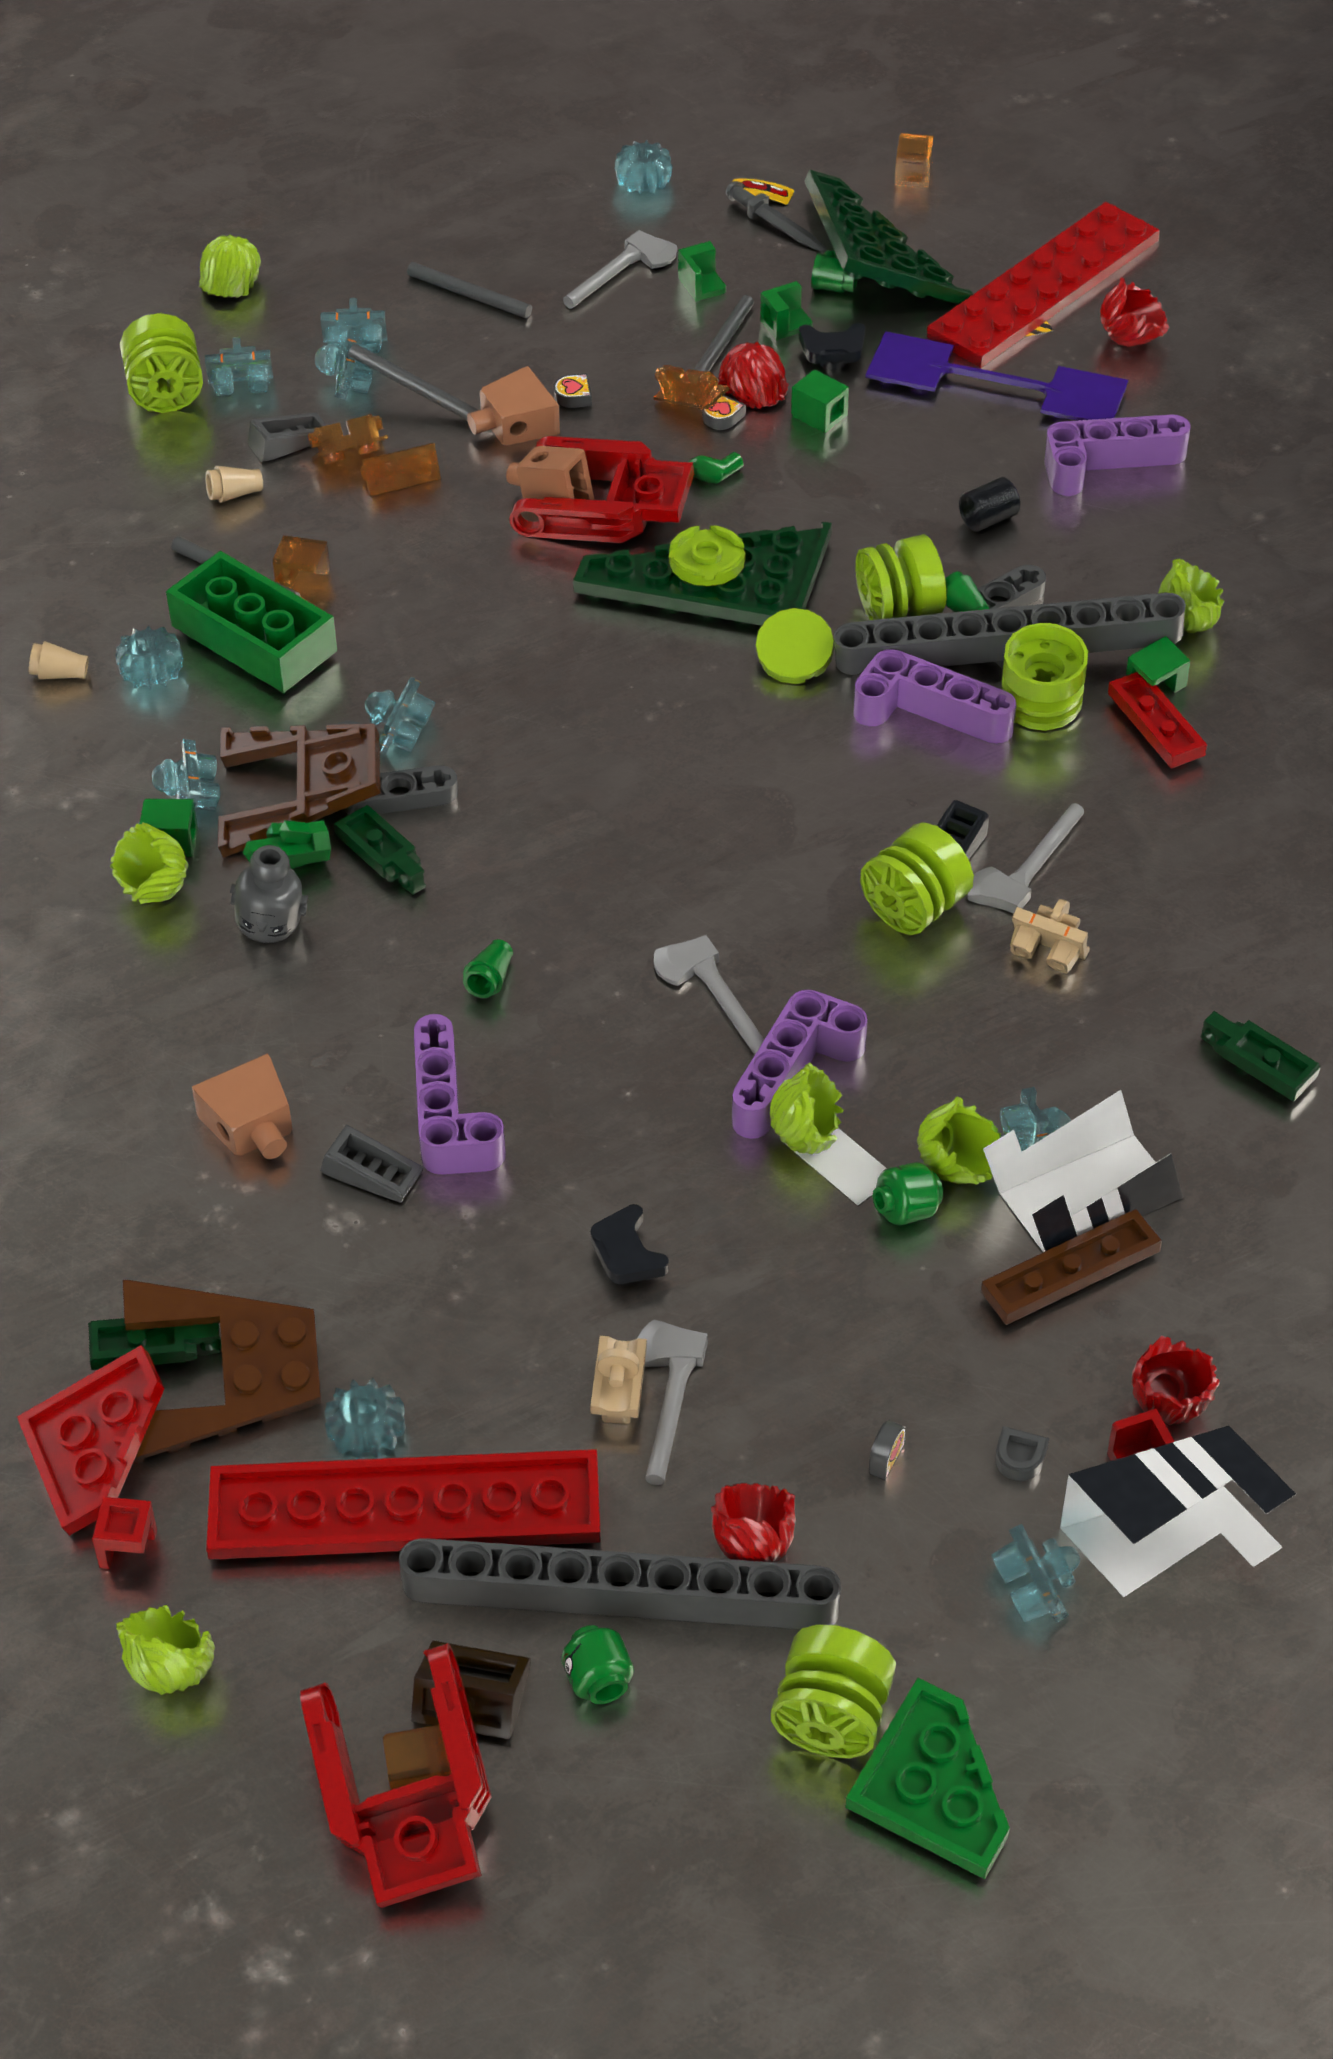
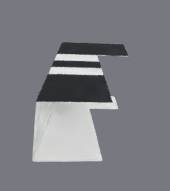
M1121 1090L1024 1151H1021L1014 1130L983 1148L999 1194L1043 1252L1134 1209H1137L1144 1216L1183 1198L1172 1154L1170 1153L1158 1162H1155L1134 1136Z
M1228 1425L1068 1474L1060 1529L1116 1590L1125 1597L1220 1533L1253 1567L1283 1548L1224 1487L1231 1480L1266 1514L1296 1495V1493Z

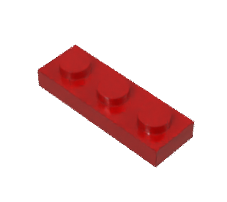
M1138 672L1109 682V696L1171 769L1206 755V742L1157 685L1151 686Z

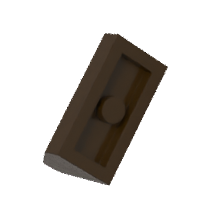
M432 1640L428 1649L447 1643ZM449 1643L459 1666L512 1675L509 1683L461 1674L475 1733L510 1739L515 1728L529 1675L531 1658ZM424 1656L414 1676L411 1721L439 1726L430 1690L435 1685L426 1656Z

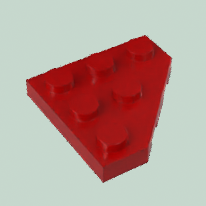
M142 1345L17 1416L60 1525L69 1536L97 1520L102 1497H119L164 1392V1386L152 1359Z

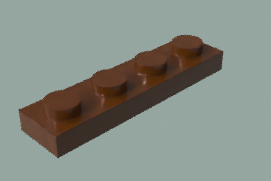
M1134 1209L982 1281L981 1293L1005 1325L1160 1252L1162 1240L1137 1209Z

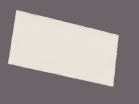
M839 1128L831 1134L836 1135L837 1140L828 1150L812 1155L794 1151L856 1205H860L873 1195L879 1175L883 1170L887 1169Z

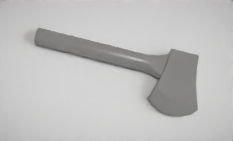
M641 230L636 231L625 240V250L618 257L563 297L564 305L569 309L574 308L634 262L641 260L652 269L672 263L677 255V245Z
M1072 803L1020 868L1010 876L1005 875L994 867H987L976 872L973 879V888L966 895L967 899L1014 913L1017 907L1023 908L1031 898V888L1028 885L1032 878L1084 815V809L1079 804Z
M704 935L696 939L656 949L654 952V968L656 973L663 980L677 986L697 975L707 985L755 1055L764 1038L719 974L716 963L719 962V952L708 936Z
M653 1320L641 1330L638 1336L639 1339H647L644 1367L669 1366V1377L645 1479L652 1485H662L666 1476L686 1382L695 1366L703 1367L708 1345V1334Z

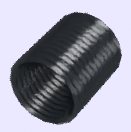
M1000 477L961 494L959 498V510L962 519L971 530L976 532L1017 515L1020 511L1021 502L1018 491L1014 484L1005 477Z

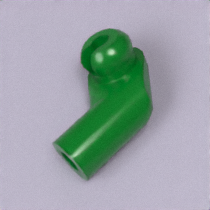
M732 452L721 460L699 455L688 461L693 462V478L712 484L722 482L744 466L742 457L736 452Z

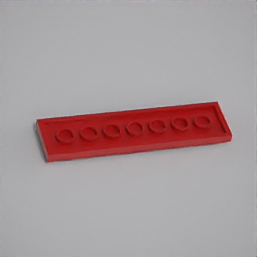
M1104 202L927 326V338L932 341L954 345L953 353L982 368L1159 241L1160 229L1119 209L1115 205Z
M597 1449L219 1465L210 1467L206 1545L209 1560L401 1551L408 1542L422 1538L528 1546L601 1542Z

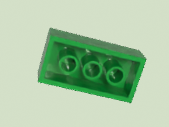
M222 551L213 555L166 590L172 627L282 693H285L337 652L334 616Z

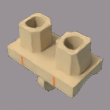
M1059 899L1054 909L1041 904L1037 914L1017 907L1012 916L1014 931L1010 943L1011 952L1019 957L1032 959L1039 944L1050 947L1051 951L1047 957V965L1052 969L1067 974L1078 958L1086 959L1090 951V947L1087 946L1088 932L1078 929L1081 919L1068 914L1070 902L1064 899Z
M609 1336L599 1337L590 1410L591 1414L602 1415L603 1422L628 1424L631 1421V1417L638 1418L647 1339L638 1338L632 1341H621Z

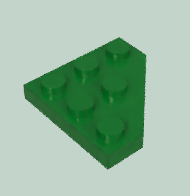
M917 1678L847 1795L845 1808L986 1879L1008 1839L1010 1830L1004 1810L1000 1809L992 1787L993 1780L981 1747L977 1745L969 1724L970 1717L963 1699Z

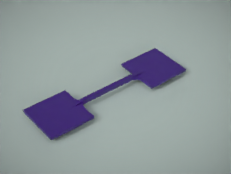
M885 331L865 374V378L935 392L941 377L949 373L1037 390L1046 395L1040 413L1076 421L1115 418L1129 382L1127 379L1058 366L1053 380L1050 383H1045L1038 380L950 364L948 360L954 345Z

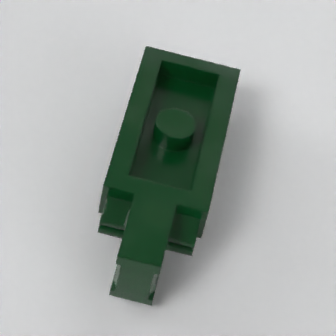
M369 805L334 823L335 835L383 878H386L389 882L398 879L400 885L412 895L426 887L423 876L425 872L420 866L421 859L416 854V847Z
M1213 1011L1203 1022L1200 1037L1213 1046L1219 1055L1292 1101H1295L1319 1075L1321 1066L1318 1062L1250 1020L1245 1024L1238 1021L1233 1023Z
M124 1318L96 1320L88 1323L91 1370H98L140 1345L149 1353L154 1365L186 1362V1360L197 1359V1356L221 1353L219 1323L126 1330Z

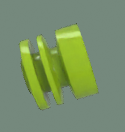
M157 313L145 315L133 321L125 329L120 341V349L128 392L135 403L148 411L160 413L178 411L190 405L200 394L203 376L194 333L188 324L174 315Z
M923 534L898 540L894 550L887 543L877 545L876 549L871 546L858 550L855 565L856 580L860 599L869 620L907 617V614L910 616L943 613L947 595L944 571L937 549L927 535Z
M1051 623L1027 625L1014 632L1005 644L1001 689L1012 694L1016 699V724L1028 729L1047 731L1067 725L1075 720L1081 711L1088 650L1083 639L1073 630Z
M922 822L911 826L896 838L890 847L884 848L877 856L866 862L861 869L860 883L865 898L884 923L897 932L915 935L924 931L930 923L940 917L944 910H949L973 888L974 874L965 852L951 835L936 825Z
M819 1624L802 1628L793 1638L785 1664V1677L779 1683L778 1696L774 1699L771 1708V1722L777 1732L788 1741L809 1752L831 1758L850 1759L864 1756L874 1747L877 1728L882 1720L881 1706L887 1702L895 1675L896 1662L889 1650L857 1630L837 1625Z

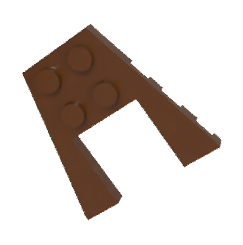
M375 724L326 725V730L307 731L305 725L290 726V731L270 732L268 726L250 727L249 732H232L230 727L221 728L220 758L225 768L297 752V800L218 816V848L222 856L227 857L244 850L247 841L266 839V831L271 823H283L284 820L305 823L313 822L380 794V737Z
M123 1280L126 1330L220 1323L225 1405L155 1410L133 1464L144 1462V1458L168 1450L169 1453L190 1447V1443L217 1434L221 1437L236 1432L238 1427L259 1420L266 1422L321 1404L314 1309L133 1280Z

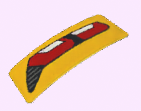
M739 178L732 181L741 182L743 188L754 196L763 193L769 196V200L788 205L794 193V190L789 187L764 180Z

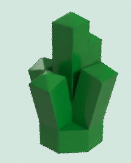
M284 820L283 823H271L266 831V839L247 841L243 851L244 856L250 862L252 854L260 847L266 845L277 846L286 852L290 860V868L294 869L309 863L330 860L331 845L324 820L309 823Z

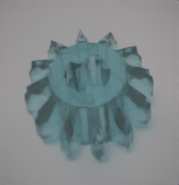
M648 140L644 143L633 141L632 146H622V150L617 153V159L615 160V171L619 185L626 187L627 192L636 190L640 195L647 191L654 194L655 189H665L666 183L671 181L672 175L669 150L661 148L660 143L649 144Z
M148 625L142 631L133 628L132 635L121 636V643L116 647L117 653L115 657L120 674L124 681L132 682L134 688L147 685L151 690L157 684L167 687L168 679H177L180 669L183 668L182 662H184L183 651L180 649L179 640L176 634L167 633L165 627L152 630L150 625Z
M372 1377L366 1386H359L352 1379L349 1391L336 1388L333 1395L334 1401L326 1403L325 1417L327 1423H325V1429L330 1441H335V1446L339 1453L342 1454L352 1450L353 1456L358 1460L364 1452H371L378 1459L381 1447L394 1450L397 1444L396 1437L404 1435L406 1426L405 1418L403 1417L405 1414L404 1403L400 1397H395V1392L391 1385L388 1384L378 1388L377 1382Z

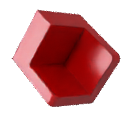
M1153 1409L1114 1422L1111 1428L1107 1455L1110 1461L1175 1441L1158 1410Z
M102 1497L92 1538L99 1568L110 1569L114 1551L143 1554L146 1541L155 1540L157 1526L151 1501Z

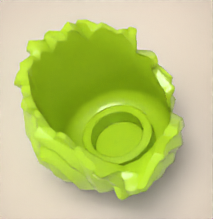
M223 235L211 241L202 253L199 288L209 295H222L224 298L228 296L232 298H238L241 295L248 296L249 288H253L254 281L258 279L257 276L261 264L257 248L246 238L240 236Z
M1174 559L1171 570L1161 582L1158 593H1174L1184 600L1186 604L1184 632L1196 633L1211 629L1218 622L1225 601L1220 598L1223 589H1216L1220 581L1212 577L1210 572L1199 570L1197 565L1192 566L1183 559Z
M144 822L142 824L137 823L129 831H125L124 837L117 842L114 856L111 857L112 864L110 867L113 869L112 875L120 886L124 888L123 894L132 895L131 900L137 902L138 899L140 904L169 900L183 887L184 879L187 877L186 871L189 865L185 859L184 851L178 841L166 832Z
M809 1062L796 1075L785 1080L773 1095L769 1113L771 1118L770 1126L774 1129L775 1134L780 1136L781 1142L786 1143L792 1151L811 1155L819 1154L822 1151L828 1150L837 1140L836 1135L831 1134L842 1123L837 1117V1113H843L844 1110L835 1104L842 1097V1094L836 1089L835 1082L830 1081L828 1075L823 1070H818L816 1066Z
M955 1097L952 1102L934 1109L926 1116L920 1124L918 1131V1151L921 1153L920 1159L923 1160L930 1170L939 1176L940 1180L957 1184L973 1183L978 1185L985 1182V1180H991L993 1176L983 1148L1001 1137V1133L998 1132V1128L994 1125L993 1121L986 1119L975 1111V1105L964 1106L961 1097Z
M162 1605L158 1609L148 1607L145 1611L130 1613L129 1618H124L122 1622L116 1623L118 1638H120L123 1649L122 1660L129 1674L139 1685L160 1695L165 1693L173 1694L176 1690L183 1692L189 1686L199 1684L212 1666L215 1658V1646L211 1634L208 1631H203L201 1636L199 1625L196 1624L195 1619L183 1620L185 1616L184 1611H180L172 1617L168 1605Z

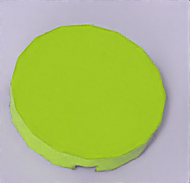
M710 525V530H700V526L690 527L678 533L670 543L669 564L672 572L681 580L691 584L702 586L724 584L736 578L744 568L745 551L742 539L726 528Z
M792 608L779 611L766 619L758 631L756 652L762 668L769 676L783 683L800 684L806 682V679L814 676L816 678L825 672L832 662L834 639L831 628L821 616L810 610Z

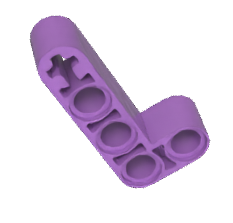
M1179 415L1056 422L1047 429L1044 463L1050 486L1057 494L1073 496L1083 490L1086 470L1179 464L1187 456L1190 423L1186 418Z
M886 649L877 653L855 682L854 718L865 726L883 724L898 707L994 744L1008 741L1014 733L1016 699L1012 694L899 650Z
M801 990L794 993L734 1088L732 1094V1125L735 1132L742 1137L750 1139L764 1136L771 1129L769 1113L773 1095L785 1080L792 1078L807 1063L811 1062L816 1052L845 1062L859 1059L866 1049L868 1019L864 1010L854 1004L814 990Z
M440 1014L425 1015L414 1026L418 1131L422 1164L427 1171L441 1175L495 1170L502 1165L506 1156L503 1122L497 1115L487 1112L459 1114L452 1022Z

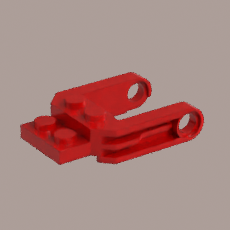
M546 436L539 439L535 447L577 448L585 451L590 480L612 481L607 501L544 497V499L524 498L514 504L509 518L511 527L518 534L526 537L623 543L643 533L647 521L663 523L680 522L694 477L693 462L656 460L652 457L651 450L641 441ZM521 512H532L537 515L539 520L536 522L528 521L522 517Z
M449 1643L423 1651L429 1661L435 1685L430 1690L451 1774L448 1776L436 1775L367 1797L360 1804L338 1708L329 1685L325 1682L300 1691L301 1707L330 1832L343 1845L365 1856L375 1901L380 1908L482 1876L471 1830H474L492 1795L460 1670Z

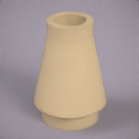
M216 465L214 470L206 471V489L210 500H218L219 503L263 490V478L260 469L250 470Z
M44 641L43 644L33 643L29 661V674L38 675L39 680L86 679L89 656L80 655L47 641Z

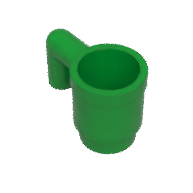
M827 250L823 254L818 253L816 255L811 277L812 289L839 293L855 291L858 279L850 277L843 271L835 251Z

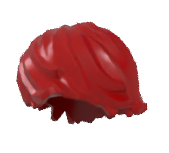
M1123 277L1120 278V283L1108 292L1101 305V324L1105 331L1108 332V336L1119 345L1131 347L1146 344L1159 336L1163 337L1167 333L1169 325L1166 323L1167 317L1165 311L1161 308L1162 304L1158 302V297H1153L1150 294V289L1142 290L1136 287L1133 281L1127 285Z
M758 341L755 343L745 342L733 347L721 363L718 376L719 382L716 383L717 387H725V395H733L739 402L747 407L750 406L751 409L755 407L761 409L762 406L770 407L776 405L779 400H785L784 396L787 395L789 386L779 355L772 347L761 345Z
M1162 1335L1156 1342L1150 1344L1147 1351L1138 1359L1132 1373L1133 1395L1142 1410L1146 1412L1157 1409L1164 1423L1168 1425L1173 1423L1181 1424L1182 1422L1189 1423L1193 1418H1198L1215 1399L1214 1392L1220 1383V1379L1216 1378L1215 1374L1217 1367L1212 1365L1211 1362L1213 1357L1202 1352L1199 1348L1193 1350L1186 1347V1342L1183 1340L1172 1344L1171 1338Z
M747 1483L733 1484V1486L725 1485L721 1488L720 1493L715 1494L716 1504L711 1507L713 1514L712 1528L715 1539L727 1558L731 1560L777 1562L786 1555L794 1538L796 1522L794 1494L788 1493L787 1489L784 1488L780 1490L777 1486H761L758 1483H753L752 1485Z

